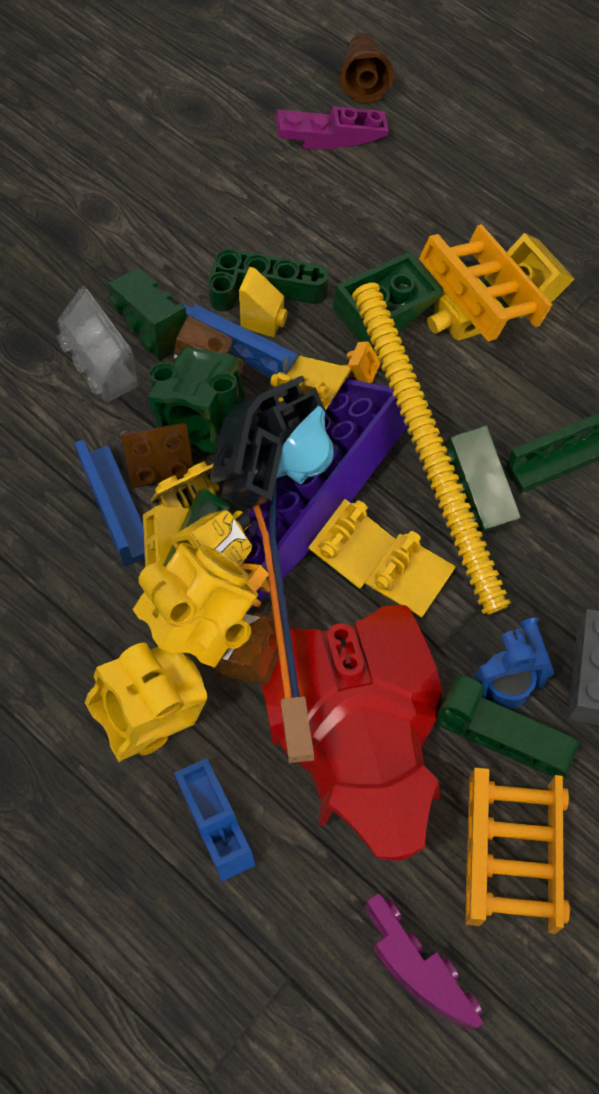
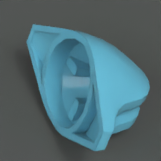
M320 406L315 408L297 426L284 443L276 479L288 475L297 483L302 484L307 477L318 476L330 466L334 456V447L326 433L325 411Z

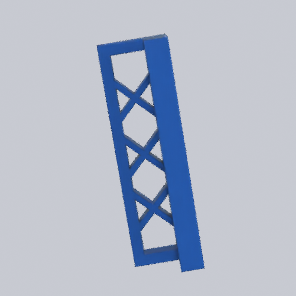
M183 304L186 307L189 337L221 353H225L226 350V354L233 355L238 361L270 377L279 372L287 375L298 359L297 353L196 304L193 308Z
M84 439L75 442L80 464L123 566L125 567L144 560L143 524L109 446L89 452Z

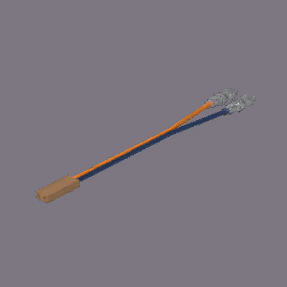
M276 479L272 501H270L269 534L260 506H253L263 537L266 566L269 573L268 580L285 698L281 699V710L289 763L314 760L306 699L299 694L276 540Z

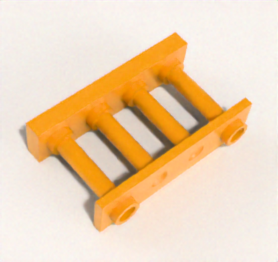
M482 224L477 225L469 243L449 247L439 234L429 236L419 257L422 264L488 342L498 338L508 320L523 315L526 316L535 328L539 327L552 307V303ZM472 254L480 263L479 265L466 267L459 257ZM489 274L497 285L484 288L476 278ZM507 295L515 305L502 309L494 298Z
M474 768L469 777L465 925L481 926L486 921V916H491L492 912L548 918V933L553 934L559 932L564 928V924L568 923L570 906L569 901L564 900L563 810L566 811L568 808L569 793L567 788H563V776L555 775L548 784V790L498 786L495 785L494 781H489V769ZM494 800L548 805V826L496 822L493 817H488L489 803L493 804ZM494 836L548 842V864L494 859L493 854H488V840H493ZM493 874L548 879V902L493 897L491 892H487V877L492 878Z

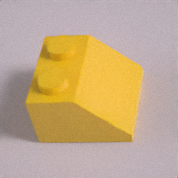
M526 233L507 251L508 255L550 302L554 301L574 280L573 276L539 239ZM489 274L484 276L491 286L497 285ZM507 295L501 296L509 307L515 305Z

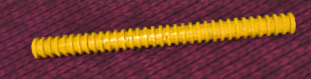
M377 283L364 284L353 292L352 297L357 301L356 306L360 310L361 318L364 319V326L368 327V335L372 336L370 339L371 343L376 345L374 350L375 353L379 354V362L383 363L381 366L382 370L387 372L385 377L388 381H391L389 387L395 390L392 394L395 399H398L396 402L397 406L402 408L400 411L401 416L406 417L404 423L405 426H409L407 430L409 435H413L412 443L417 444L415 450L416 453L421 454L419 460L421 463H425L423 470L429 473L426 477L428 481H432L431 489L436 490L434 496L436 500H440L438 506L439 509L444 510L442 516L444 519H448L446 526L452 529L450 535L456 539L454 545L460 549L458 551L459 557L463 556L464 558L462 565L467 566L468 570L465 572L467 576L472 578L469 581L470 584L475 585L474 594L480 597L477 600L478 604L484 607L481 610L483 615L499 612L509 607L508 605L511 602L504 597L507 594L506 590L501 589L500 586L503 583L501 580H497L496 577L499 573L492 568L495 565L494 561L489 560L488 557L491 554L489 551H485L484 548L487 544L480 539L483 536L482 532L477 531L479 525L477 522H473L474 513L469 512L471 506L469 503H465L467 496L465 493H461L463 487L462 484L457 483L459 480L458 475L453 474L455 467L449 464L451 458L446 456L447 448L442 446L444 442L442 437H438L439 429L434 428L436 424L435 419L430 418L432 412L430 409H426L428 407L427 400H423L424 393L419 391L421 388L420 383L415 382L417 379L416 374L411 373L413 366L408 363V355L404 354L406 352L405 347L401 345L402 340L397 336V328L393 327L395 323L393 319H390V311L386 310L387 304L385 301H382L384 297L379 292L380 287Z

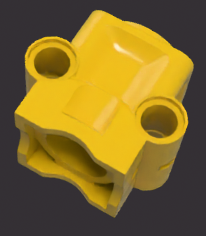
M181 542L166 566L161 563H153L141 571L139 584L144 593L132 610L140 620L145 621L149 625L152 638L160 649L174 654H193L201 663L215 668L228 648H239L249 640L251 627L243 617L257 598L258 593L248 583L249 576L247 572L225 554L209 546L200 545L197 548Z
M138 643L125 650L118 659L96 667L93 676L96 683L87 694L85 705L92 717L105 729L109 738L110 748L118 762L138 753L142 756L150 754L162 747L167 742L168 736L193 726L207 700V692L199 670L188 656L183 653L174 654L160 649L159 646L150 649L147 643Z

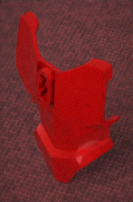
M407 605L382 606L369 616L355 622L353 626L341 623L333 625L328 631L323 632L315 629L290 628L299 694L306 699L314 760L297 763L311 773L320 798L319 826L325 825L332 812H335L357 833L377 859L398 861L412 857L425 848L426 828L432 800L440 799L438 779L424 766L422 746L436 722V712L441 707L442 688L437 667L411 610ZM273 628L256 634L254 636V646L268 714L271 741L273 744L281 746L287 754L281 710V699H284L285 695L276 630ZM338 639H345L346 647H341V642Z

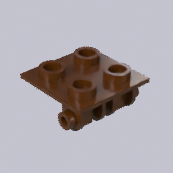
M186 423L121 434L132 488L158 484L175 475L178 480L184 478L183 475L188 473V469L193 467Z

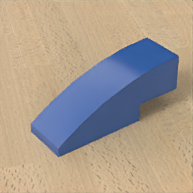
M205 758L175 772V778L221 882L256 866L252 851L208 759Z

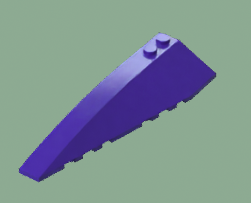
M346 378L326 409L328 417L325 418V429L334 447V456L330 466L318 476L307 477L302 484L297 483L288 475L277 478L276 540L282 579L307 554L309 545L343 500L346 499L351 502L408 427L404 423L406 417H402L400 414L402 408H399L396 404L398 399H395L392 394L395 390L390 389V387ZM270 501L259 505L268 534ZM252 507L248 514L251 524L244 531L245 536L252 545V550L243 563L261 565L267 571L263 537ZM260 589L256 591L259 601L268 594V592H262Z

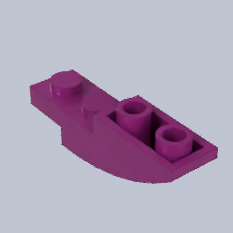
M333 106L330 115L277 110L275 116L278 138L301 140L302 149L350 147L387 136L389 132L385 111Z
M380 893L368 900L364 908L384 938L375 945L373 950L394 978L419 1002L451 1023L470 1031L484 1024L479 1017L483 1013L480 1005L470 992L464 994L456 982L459 975L450 960L446 957L441 959L436 952L424 961L421 957L424 950L420 942L412 932L406 934L398 922L402 919L401 914L392 900L387 899L385 901Z

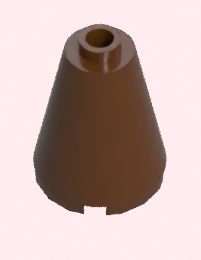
M360 33L355 35L350 41L340 71V83L344 93H347L358 103L378 101L392 87L394 78L393 67L373 37L366 33Z

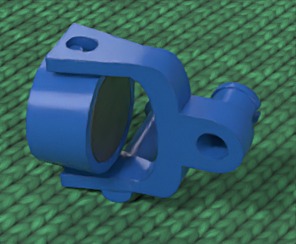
M529 618L519 624V626L524 628L530 645L526 643L522 629H516L515 636L512 630L506 632L501 636L506 651L495 654L487 664L479 667L478 671L470 677L484 687L482 698L507 709H515L527 701L535 685H537L538 689L544 688L546 679L554 675V669L537 625L539 618Z

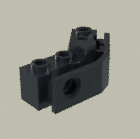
M303 375L234 405L224 418L210 480L215 483L224 480L221 496L245 508L272 501L284 439L289 437L315 408L320 406L325 411L316 387L302 392L299 384L305 381ZM260 407L261 411L254 414L257 408ZM225 457L230 458L226 465L224 464Z

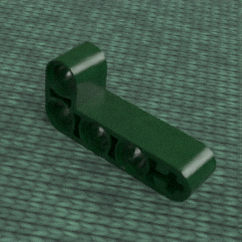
M225 249L217 253L208 280L210 305L219 312L229 311L234 307L239 289L249 267L255 268L287 300L318 304L326 299L328 293V271L319 264L233 249Z
M461 675L454 677L436 720L439 726L551 777L558 775L563 776V779L567 778L579 743L573 737L482 698L484 687L478 681Z

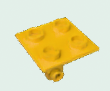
M299 356L287 375L283 372L272 375L271 385L276 387L303 375L305 381L299 384L302 392L316 387L326 411L352 371V368Z
M205 461L189 468L188 473L184 474V478L180 480L175 475L160 482L158 487L155 488V494L150 499L151 502L159 500L160 505L158 506L190 508L182 490H186L192 503L196 496L195 493L197 494L203 488L215 495V492L220 490L217 482L215 483L208 478V475L212 472L213 464L207 466Z
M344 499L309 545L308 549L357 588L361 589L393 544L395 538L367 516L366 510L368 507L365 503L359 500L356 503H350Z
M410 531L408 534L398 535L365 584L397 604L407 605L412 613L422 618L456 566L420 546L419 541L421 537L416 532Z

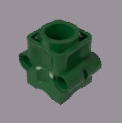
M184 347L173 364L159 363L150 369L149 378L152 385V391L148 395L150 406L156 417L157 428L186 423L189 444L203 452L216 454L224 418L234 405L243 402L245 399L240 365L237 358L230 354Z

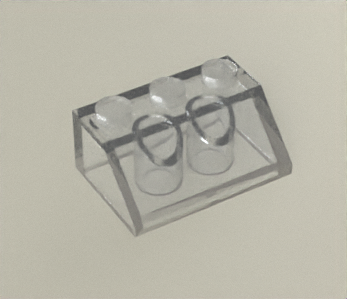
M85 286L79 288L57 321L60 331L57 339L65 352L70 351L72 353V361L80 373H86L88 376L87 382L95 395L100 393L107 403L138 387L132 349Z

